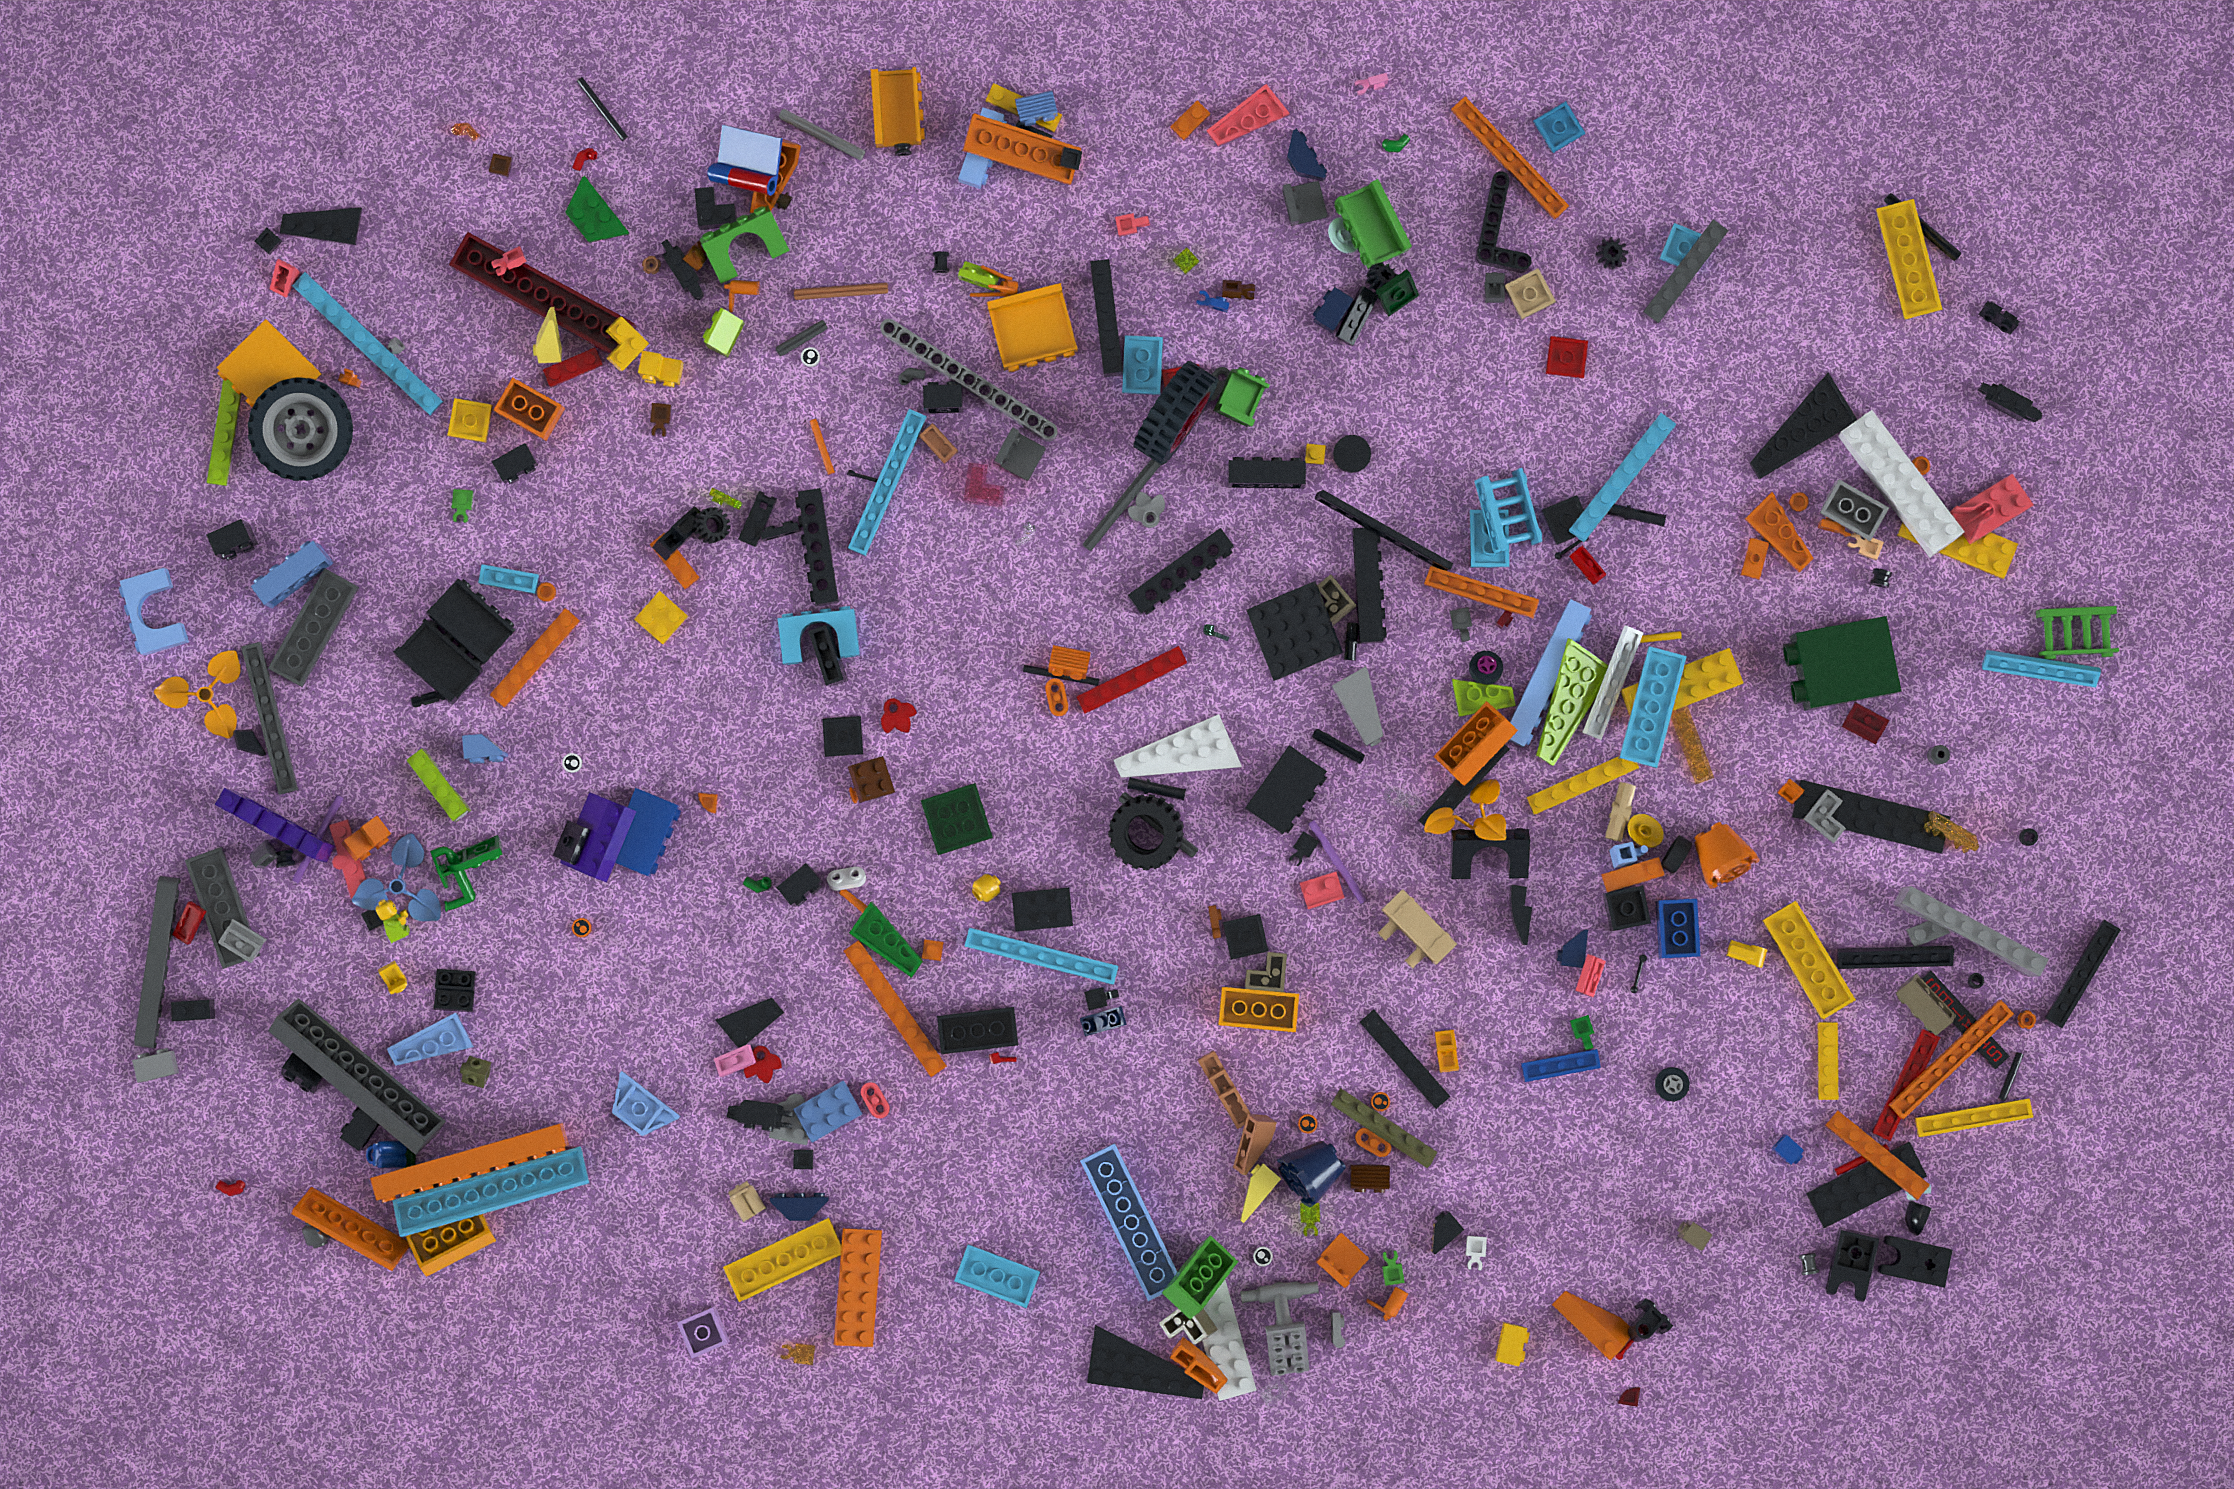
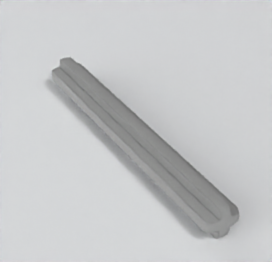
M786 109L781 110L779 114L781 120L858 160L863 159L865 155L863 149Z

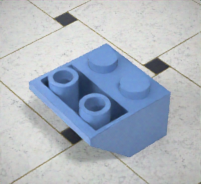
M483 734L462 736L464 759L469 760L470 763L482 764L486 759L492 762L504 761L503 758L508 757L507 752Z

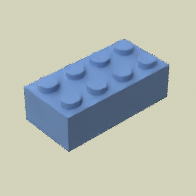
M315 541L305 542L300 546L301 550L297 553H290L285 557L286 561L280 565L272 566L267 575H261L253 581L254 584L251 588L265 606L275 607L320 574L325 568L333 564V561L320 544Z

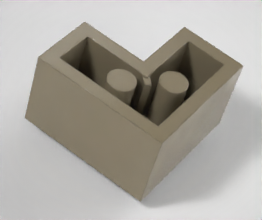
M1331 574L1317 585L1319 591L1327 599L1325 607L1333 626L1357 607Z
M1267 952L1265 971L1247 969L1244 989L1284 992L1287 954Z
M1204 1308L1191 1319L1177 1309L1159 1323L1169 1339L1185 1331L1194 1345L1205 1340L1218 1330Z

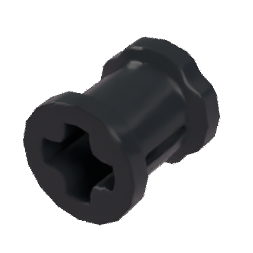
M933 252L934 268H932V272L948 273L947 257H949V252Z

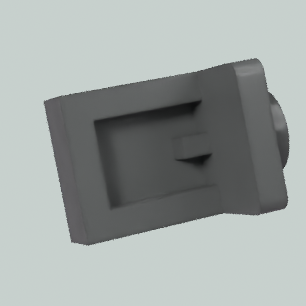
M1486 273L1484 282L1485 303H1504L1505 273Z

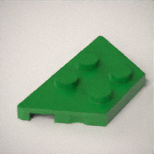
M584 175L565 211L567 216L589 243L629 235L628 230Z

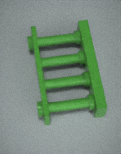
M2103 606L2037 610L2036 619L2042 618V622H2044L2046 651L2039 652L2038 657L2044 656V659L2053 660L2056 659V656L2101 654V657H2113V653L2119 652V648H2111L2109 619H2111V615L2117 614V607ZM2092 616H2099V619H2101L2103 649H2092L2090 629ZM2061 617V621H2063L2065 650L2053 651L2052 621H2054V618ZM2073 617H2080V620H2082L2084 649L2073 650L2071 620H2073Z

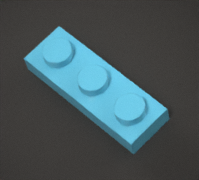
M482 564L478 583L536 594L539 575Z

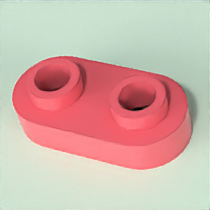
M873 1082L864 1084L861 1088V1096L871 1114L879 1119L886 1117L889 1114L890 1106L879 1086ZM869 1088H872L874 1090V1094L872 1096L867 1094V1090ZM878 1105H882L884 1107L883 1112L877 1111Z

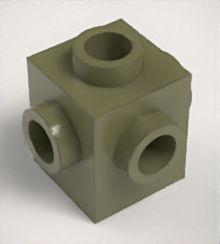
M469 1056L467 1062H463L460 1068V1073L462 1074L461 1082L484 1088L490 1075L492 1062Z

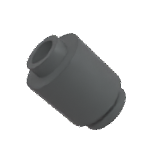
M1943 745L1934 746L1927 753V759L1933 765L1944 764L1950 758L1949 749ZM1939 751L1942 755V758H1939L1937 755Z

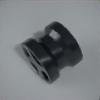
M1874 568L1872 572L1874 577L1871 579L1870 584L1889 588L1890 584L1888 581L1892 576V572Z
M293 850L275 852L278 855L276 868L296 865L292 858Z

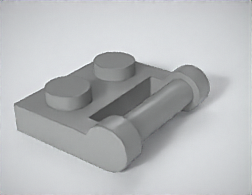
M1330 1310L1331 1340L1335 1347L1342 1348L1345 1345V1339L1341 1335V1328L1344 1327V1316L1340 1314L1339 1310Z

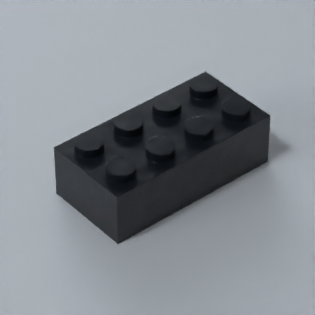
M1233 457V460L1228 462V488L1304 489L1306 485V461H1302V458H1290V461H1282L1280 457H1273L1271 461L1263 460L1262 457H1252V460H1244V457Z
M1014 1007L937 1016L941 1055L1019 1045Z

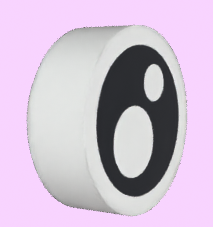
M809 347L802 351L801 360L805 366L814 367L820 361V354L815 348Z
M570 753L563 758L562 765L566 771L575 773L581 769L582 759L577 754Z
M1258 1247L1253 1253V1259L1259 1266H1267L1272 1261V1252L1267 1247Z

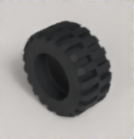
M1143 794L1128 799L1116 810L1109 824L1108 837L1111 838V848H1114L1116 851L1114 854L1117 858L1121 857L1125 865L1130 864L1134 869H1157L1161 865L1168 863L1175 856L1184 837L1183 821H1180L1181 815L1178 811L1174 810L1175 806L1172 803L1168 804L1165 802L1166 799L1162 797L1156 798L1155 795L1149 794L1144 796ZM1150 815L1161 823L1164 829V837L1161 844L1156 848L1146 850L1132 842L1128 830L1131 821L1137 816Z

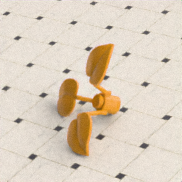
M236 651L221 652L210 660L207 671L209 675L216 678L208 687H201L197 692H188L189 685L187 681L181 677L174 676L166 679L154 689L156 697L163 704L171 708L186 706L188 704L187 695L197 696L201 702H208L214 710L208 711L205 715L204 723L206 728L211 733L227 739L233 736V731L237 725L236 713L228 704L216 707L212 702L214 697L212 687L218 680L225 684L237 680L240 675L241 666Z
M1489 779L1477 784L1471 791V801L1475 804L1480 803L1479 807L1482 818H1477L1473 826L1459 816L1453 815L1452 808L1443 807L1437 809L1428 817L1424 826L1425 833H1447L1453 828L1455 824L1454 819H1456L1471 830H1475L1476 835L1481 839L1506 840V820L1501 814H1491L1486 817L1483 808L1484 804H1492L1498 798L1500 793L1499 782L1496 779Z

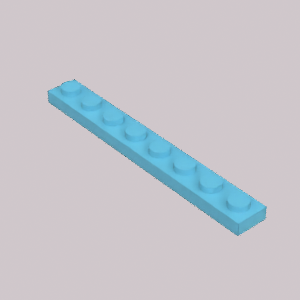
M911 409L908 410L848 549L864 556L867 555L927 416Z
M1660 413L1572 525L1569 532L1583 542L1587 540L1676 426L1675 422Z
M969 928L965 947L1113 985L1118 970L1117 965Z

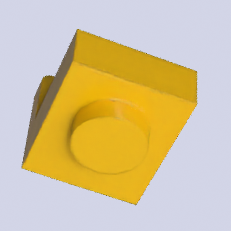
M395 960L378 969V973L387 985L391 995L402 992L408 985L404 973Z

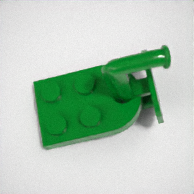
M498 835L458 852H454L445 846L430 851L445 889L449 887L447 876L454 874L463 894V897L453 901H444L445 912L475 900L476 895L465 870L477 868L488 860L494 861L503 854ZM445 854L447 860L444 864H441L438 857Z

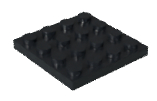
M1316 581L1246 610L1273 681L1343 653Z

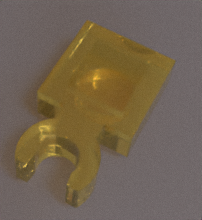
M796 1343L795 1348H792L789 1344H783L782 1348H787L789 1354L781 1355L780 1358L789 1359L794 1357L793 1363L813 1365L816 1345Z

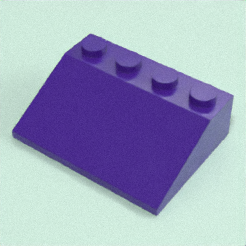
M589 792L576 824L590 829V832L576 865L563 860L560 863L607 883L636 811Z

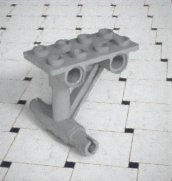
M1298 1281L1277 1282L1272 1285L1259 1286L1257 1290L1240 1291L1242 1304L1259 1301V1303L1274 1302L1276 1325L1265 1326L1271 1375L1282 1376L1289 1373L1309 1371L1304 1321L1293 1322V1319L1290 1317L1288 1300L1299 1299L1302 1295L1318 1294V1282L1302 1284Z

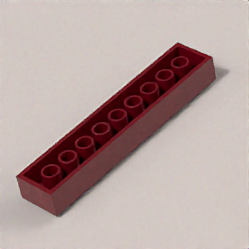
M469 232L466 233L449 263L452 269L545 319L550 307H554L559 328L608 355L619 345L606 330L621 315L526 263L510 270L507 267L506 272L498 276L496 269H499L501 266L493 268L491 262L503 258V254L506 252ZM624 318L636 330L637 326L635 323Z

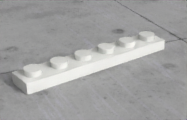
M1624 625L1582 733L1602 740L1643 632Z

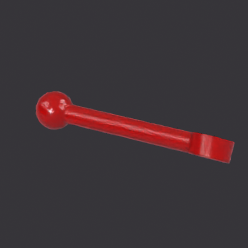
M1638 1327L1639 1333L1643 1334V1330ZM1630 1340L1621 1352L1616 1354L1618 1360L1623 1359V1354L1634 1342L1633 1340Z

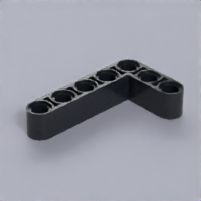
M1499 171L1494 174L1491 180L1476 251V260L1481 265L1524 273L1532 263V259L1528 254L1496 247L1510 179L1506 172ZM1502 178L1505 184L1500 186L1495 182V179ZM1498 196L1501 199V203L1495 204L1491 198ZM1488 215H1495L1497 217V221L1490 222L1488 220ZM1491 233L1494 239L1488 241L1484 238V234ZM1480 252H1488L1490 258L1483 259L1480 256ZM1500 255H1505V256H1507V257H1508V262H1507V263H1502V262H1500V261H1499V256H1500ZM1524 259L1527 262V266H1519L1517 260Z

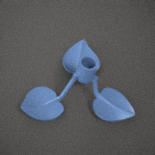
M407 834L395 844L391 854L394 864L403 865L398 878L392 880L389 888L384 889L383 883L378 879L369 878L364 880L357 888L352 902L363 909L375 910L380 900H388L386 892L391 891L393 894L404 893L414 898L408 904V911L415 920L423 922L438 921L441 916V905L436 894L431 890L421 889L416 896L406 890V882L402 879L406 866L411 868L417 867L424 859V849L414 834Z

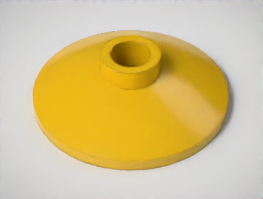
M1637 814L1628 822V833L1633 841L1640 846L1645 845L1648 848H1654L1662 842L1664 837L1663 829L1660 823L1653 817L1646 814Z

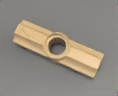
M1619 782L1615 801L1611 805L1613 808L1611 813H1609L1610 820L1605 838L1622 842L1626 823L1630 819L1631 803L1636 786Z

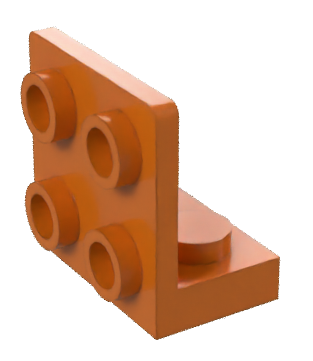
M1339 1233L1315 1261L1339 1284L1346 1288L1353 1276L1369 1260V1257L1343 1233Z

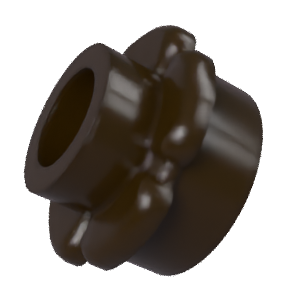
M788 192L785 195L781 193L776 201L779 204L778 209L786 210L793 197L788 195Z

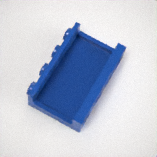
M635 788L627 808L635 810L636 814L615 863L648 877L651 874L655 875L659 866L656 863L658 857H662L666 850V846H664L666 838L670 839L674 828H671L674 820L678 821L680 817V806Z

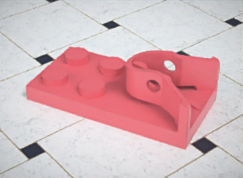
M2011 474L1960 506L1957 505L1950 513L1965 531L1963 535L1968 543L1972 544L2030 509L2034 504L2014 475Z

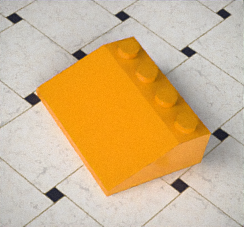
M484 1214L405 1236L419 1268L426 1277L496 1241Z

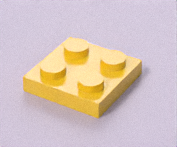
M454 398L447 436L486 443L493 405Z
M659 591L634 620L660 643L664 644L688 618V615Z

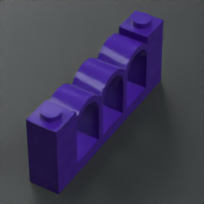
M224 788L215 803L216 806L279 839L314 860L327 863L336 847L332 843L237 791Z

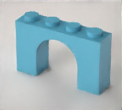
M850 606L839 607V611L831 612V609H822L820 613L812 614V611L801 612L800 616H793V613L783 614L782 618H777L784 665L803 663L801 637L806 628L815 623H826L835 629L838 636L841 658L860 656L855 610L850 609Z

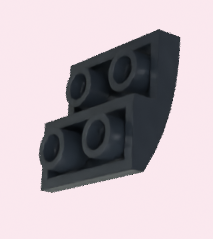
M437 969L434 1010L473 1012L476 972Z

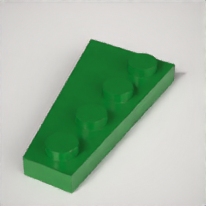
M871 901L849 933L912 978L923 963V960Z

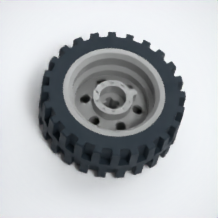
M298 377L286 379L267 388L255 401L250 411L247 426L248 439L258 461L270 472L284 479L310 481L321 478L333 471L347 455L353 437L352 416L345 401L327 384L311 378ZM288 409H294L295 414L293 416L288 415ZM313 409L315 412L314 416H308L307 411ZM304 424L306 432L298 434L296 425ZM279 425L285 427L283 432L278 431L277 427ZM322 426L324 432L322 434L317 433V427ZM288 442L294 443L293 449L287 448ZM307 443H313L314 448L312 450L307 449Z

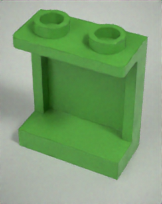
M1242 367L1231 369L1213 411L1241 425L1252 427L1255 419L1252 417L1264 390L1269 388L1270 384L1266 383V379L1261 376L1255 375L1254 377L1250 375L1249 371Z

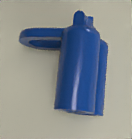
M379 1141L367 1148L366 1159L369 1164H373V1166L378 1168H404L406 1166V1156L404 1154L407 1147L400 1141Z

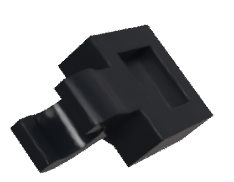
M1101 987L1084 992L1089 1010L1108 1006L1106 1000L1119 997L1118 989L1104 993V989Z

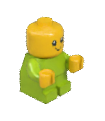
M380 900L375 910L379 918L384 920L385 931L390 942L393 943L408 936L410 928L408 925L405 926L406 918L408 917L407 910L404 909L400 914H397V909L392 900Z

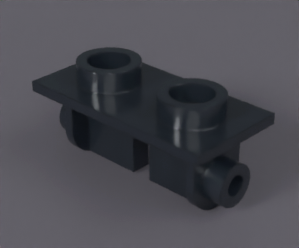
M1987 301L1983 306L1984 308L1978 314L1985 321L1991 322L1999 327L2002 332L2009 335L2018 327L2020 322L2017 320L2018 317H2015L2008 311H2005L2002 315L2000 312L2003 308L1993 303V301Z

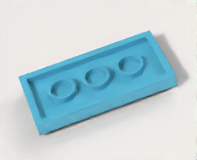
M968 1244L954 1281L1027 1308L1040 1271Z

